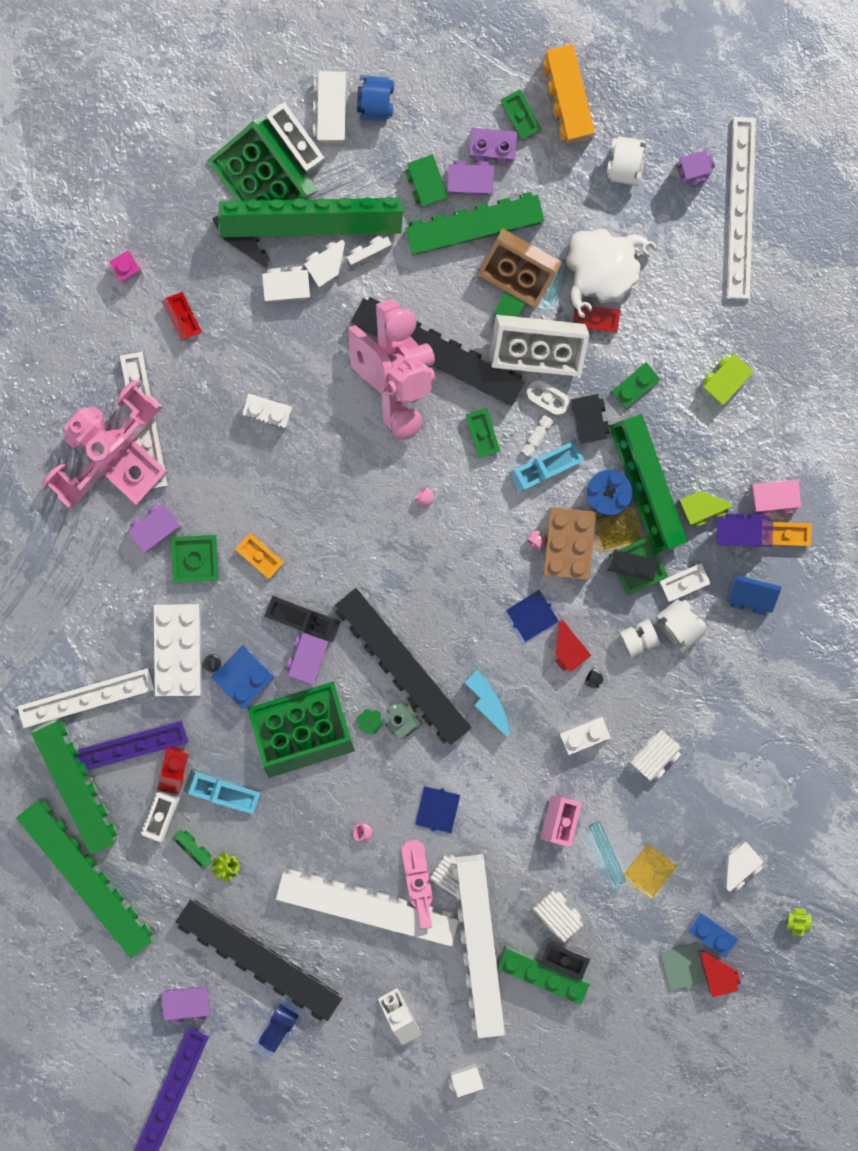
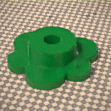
M365 709L363 714L357 717L360 730L362 732L367 731L370 735L376 734L378 728L383 724L380 720L381 713L378 710L371 712L370 709Z

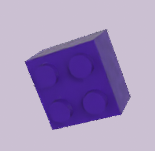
M725 513V518H718L717 545L773 547V520L766 519L767 515L747 514V518H744V514Z

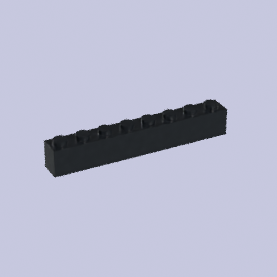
M371 297L368 300L363 298L351 320V324L378 338L376 304L381 302ZM416 321V328L411 337L418 345L425 343L430 345L435 357V363L431 366L510 407L513 406L525 383L521 380L522 375L512 370L507 373L501 370V368H492L490 361L488 363L482 360V355L470 349L468 353L461 349L462 344L452 339L447 342L440 338L442 336L441 333L431 328L429 331L420 328L422 324Z
M357 588L353 589L335 604L338 608L335 610V613L342 621L348 620L352 625L349 630L357 639L362 637L366 642L364 648L371 656L376 654L381 660L378 663L381 669L386 674L391 672L395 677L392 682L400 691L405 689L410 695L407 700L415 709L419 706L424 712L421 717L429 726L433 724L438 729L436 735L444 744L448 742L452 745L472 728Z
M191 897L176 920V923L179 924L177 928L188 935L190 932L198 937L196 940L206 947L210 944L217 949L216 953L224 959L228 957L236 961L234 964L236 967L245 972L247 969L255 974L253 977L263 984L268 982L274 986L273 990L281 996L288 995L293 999L291 1001L293 1004L301 1009L305 1006L312 1011L311 1015L320 1021L323 1019L328 1021L343 999L342 994L193 897Z

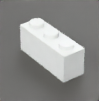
M318 71V78L314 77V91H318V100H314L313 113L318 114V123H313V137H317L318 143H345L346 72Z
M285 102L266 115L269 123L306 174L325 162V157Z

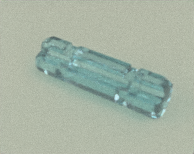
M560 259L562 263L548 287L550 288L549 291H546L544 300L554 304L559 297L557 293L561 292L567 277L565 273L569 272L566 260Z

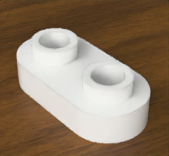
M536 380L530 383L527 388L529 400L554 415H561L567 411L569 407L568 397L549 384ZM535 388L542 390L541 396L534 395ZM559 399L562 402L560 408L554 407V400Z

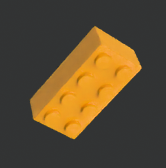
M569 44L546 50L542 67L544 74H549L550 79L548 80L547 87L550 97L554 96L555 98L554 105L552 106L555 119H560L561 124H559L558 132L561 141L565 140L566 145L593 139L595 130L574 45Z

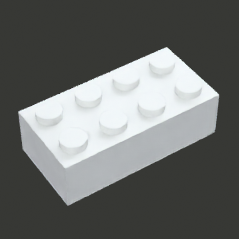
M496 315L489 352L492 368L581 377L589 333L586 325L580 323Z
M201 604L154 605L155 696L202 695Z

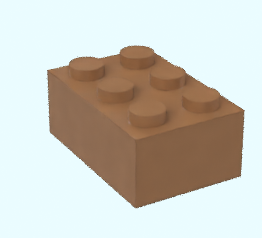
M502 229L477 275L537 308L562 262L507 230Z
M550 507L543 575L589 580L596 512Z

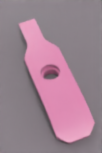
M418 840L408 841L401 847L410 903L418 911L421 929L432 928L429 907L433 896L424 845ZM417 880H421L423 882V886L416 887L415 882Z

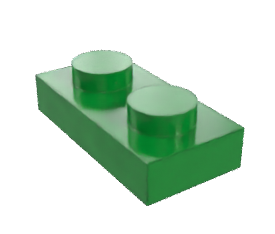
M521 89L500 99L521 141L541 131V127Z
M645 362L611 392L626 409L656 384L660 378L649 364Z
M485 408L465 414L478 458L500 452L488 409Z
M180 829L171 838L202 870L206 869L213 862L210 859L211 854L204 847L199 848L194 843L195 838L188 831L183 832Z

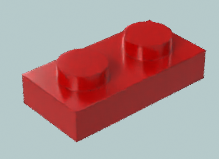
M183 292L162 300L181 341L202 333Z
M591 306L592 311H589L587 307H582L580 310L585 314V318L579 316L578 310L574 309L573 323L585 324L587 329L618 332L620 310Z

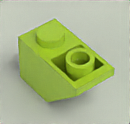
M698 491L678 500L688 525L694 524L695 527L707 523L706 518L714 514L716 518L725 515V513H729L727 509L732 507L730 502L703 491Z

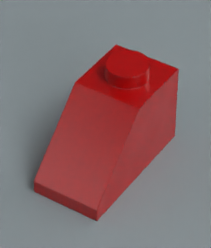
M563 620L559 621L555 655L558 659L555 662L563 671L567 669L569 672H572L588 659L591 654Z
M699 950L710 995L716 997L739 991L737 985L741 984L738 971H734L729 964L707 951Z

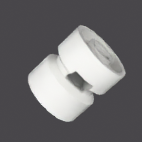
M649 619L638 623L635 629L629 627L620 631L621 638L631 658L642 654L645 648L651 650L661 645Z

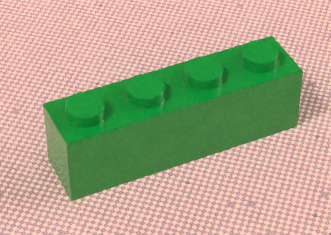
M506 945L497 964V970L579 1005H582L590 986L589 981L584 978L580 980L539 963V959Z

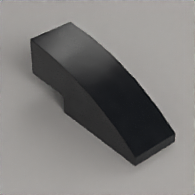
M273 595L264 616L330 642L334 641L341 622Z

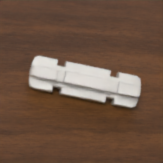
M545 415L541 418L539 426H536L528 439V444H525L522 449V453L527 457L531 458L536 451L535 448L540 445L545 437L546 430L550 429L553 424V420Z

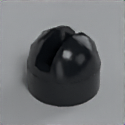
M209 654L203 660V666L208 672L218 671L222 664L220 657L216 654ZM209 658H213L215 669H210Z
M591 669L585 679V685L590 688H599L604 682L603 675L595 669Z

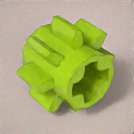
M225 852L213 859L214 863L211 869L216 879L223 878V881L227 882L232 880V877L239 875L240 864L235 855L228 857V853Z
M794 908V913L788 912L786 929L792 930L791 934L793 936L803 937L804 931L810 932L811 915H807L805 909Z

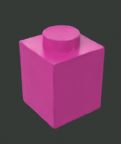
M129 250L109 261L123 284L142 273Z

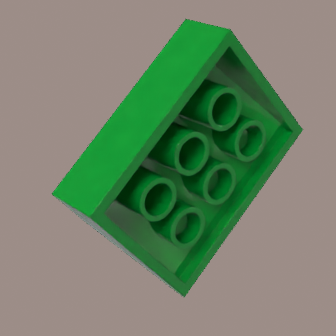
M266 117L251 122L207 160L236 201L307 200L318 191Z
M334 681L247 708L263 768L268 778L355 751Z

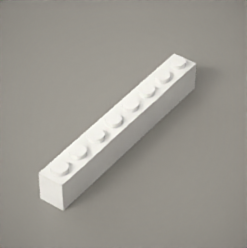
M479 854L456 857L457 864L452 865L454 879H459V887H455L456 900H461L462 908L458 909L459 923L464 922L465 930L460 931L462 944L467 945V952L463 953L464 966H469L470 974H466L467 988H472L473 996H468L470 1010L474 1009L475 1017L471 1018L472 1031H477L478 1038L505 1035L484 856Z
M289 869L288 872L283 871L276 900L448 946L453 944L459 918L455 917L454 912L442 910V913L433 911V907L430 906L432 928L421 929L418 911L411 905L410 900L398 898V901L391 900L389 895L376 892V895L368 894V890L355 886L353 890L346 888V884L333 880L332 884L323 882L324 878L316 875H311L308 878L301 876L302 872L294 869Z

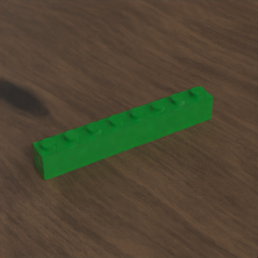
M394 197L218 201V229L220 237L397 234L402 231V203L400 198Z
M38 799L18 815L16 819L127 955L133 958L154 940L152 937L153 931L146 923L142 925L138 920L139 914L132 906L128 907L124 903L125 897L117 888L114 890L109 884L111 880L104 871L99 872L94 866L96 861L89 853L84 854L80 849L82 846L80 841L74 835L71 837L66 832V824L60 818L56 819L51 813L53 809L45 800L42 802Z

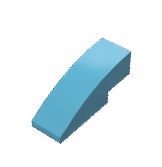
M574 440L510 471L509 474L519 493L583 462L584 458Z
M476 669L464 681L479 697L474 705L507 737L510 731L503 707L488 681Z
M191 770L184 790L189 795L250 814H254L260 796L258 791Z

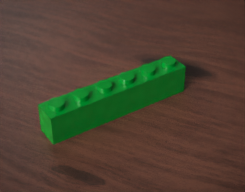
M532 192L519 195L517 200L511 201L510 198L498 200L497 205L488 206V203L475 206L473 211L467 212L466 209L454 211L453 216L444 217V214L431 217L429 222L423 223L422 220L409 223V227H405L411 254L415 256L499 235L502 229L511 232L543 224L545 220L538 194L533 195Z
M643 414L609 425L654 554L687 543L685 532Z
M58 717L35 727L31 735L91 855L115 844L119 834L115 824L110 823L107 817L109 813L106 805L100 803L97 797L99 792L95 783H90L87 766L84 762L81 763L77 756L79 751L74 742L71 743L67 736L69 730L65 722H61Z

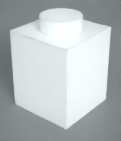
M477 1064L452 1071L451 1079H448L451 1092L456 1091L458 1097L484 1089Z

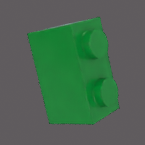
M433 154L407 163L408 169L404 171L408 182H413L416 191L412 192L416 205L421 204L423 209L448 200V195Z

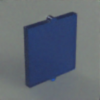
M540 590L506 610L514 623L513 627L517 628L525 642L559 622L550 608L551 604L547 603Z
M424 786L415 825L430 828L431 831L439 830L452 833L460 794L447 792L444 788L439 790Z

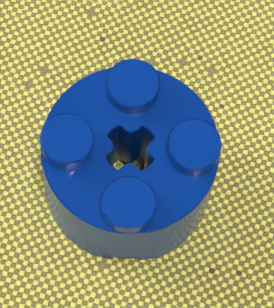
M360 75L359 80L363 81L362 86H358L357 112H361L362 115L357 117L358 121L386 122L393 115V103H389L390 95L394 93V80H389V76Z
M603 470L592 476L587 483L585 491L586 501L591 509L601 515L618 514L625 510L631 502V484L621 472ZM606 486L609 489H614L615 493L612 494V499H609L608 496H603Z

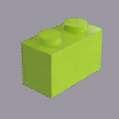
M726 354L718 363L720 368L715 373L711 371L702 380L705 383L702 389L720 406H723L754 372L736 354H732L730 357Z

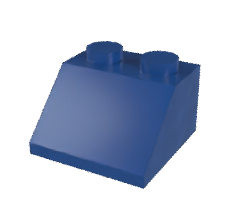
M733 575L726 601L731 602L730 607L744 610V607L747 606L753 608V613L766 616V612H773L782 586Z
M242 645L211 678L242 709H245L276 675Z

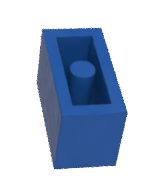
M699 910L686 927L689 933L725 958L738 941L734 934Z

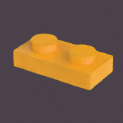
M773 522V545L811 546L812 523Z
M251 533L235 549L268 579L284 563Z

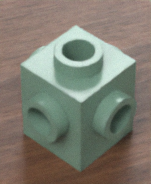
M406 703L392 705L387 710L388 714L384 717V720L387 722L385 724L386 728L391 734H396L399 739H406L423 725L416 717L418 713L415 708Z

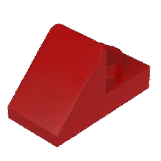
M166 746L157 790L175 794L180 793L189 751Z

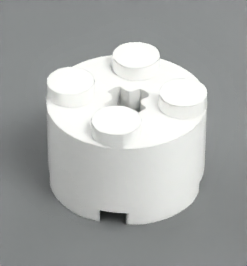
M621 136L618 139L613 138L611 152H613L612 156H614L613 161L609 160L607 169L608 178H611V182L639 186V179L642 177L645 161L643 150L646 148L647 141Z
M677 599L656 615L655 619H661L662 622L659 626L674 645L679 643L682 646L679 650L684 652L705 635L707 626L701 618L696 619L692 613L693 608L687 600L682 602Z

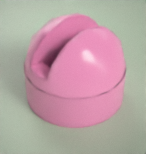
M425 487L415 496L414 500L419 505L429 506L434 501V495L428 487Z
M534 531L526 540L532 547L540 551L546 543V536L544 535L541 538L539 536L541 531Z
M358 823L353 830L354 839L360 842L369 841L371 834H373L372 828L367 824Z

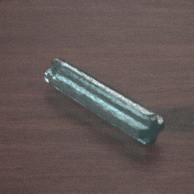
M601 822L592 823L590 825L591 832L614 885L618 886L625 883L626 879Z

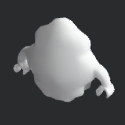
M602 228L593 231H578L572 234L569 240L566 266L574 273L570 296L573 305L578 310L579 316L585 318V314L580 310L582 307H587L589 311H592L589 303L581 301L582 295L585 297H596L601 303H618L638 285L641 265L634 257L635 246H642L643 254L646 257H650L646 247L650 246L656 251V244L635 234L626 237H612L606 229Z

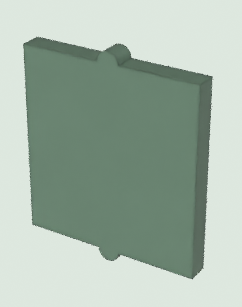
M697 943L682 947L677 945L674 949L660 952L670 991L684 987L689 989L692 985L707 982Z

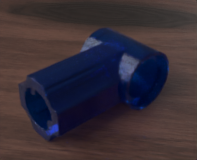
M279 1004L269 1020L270 1024L263 1032L258 1043L268 1051L275 1053L286 1033H289L299 1015Z

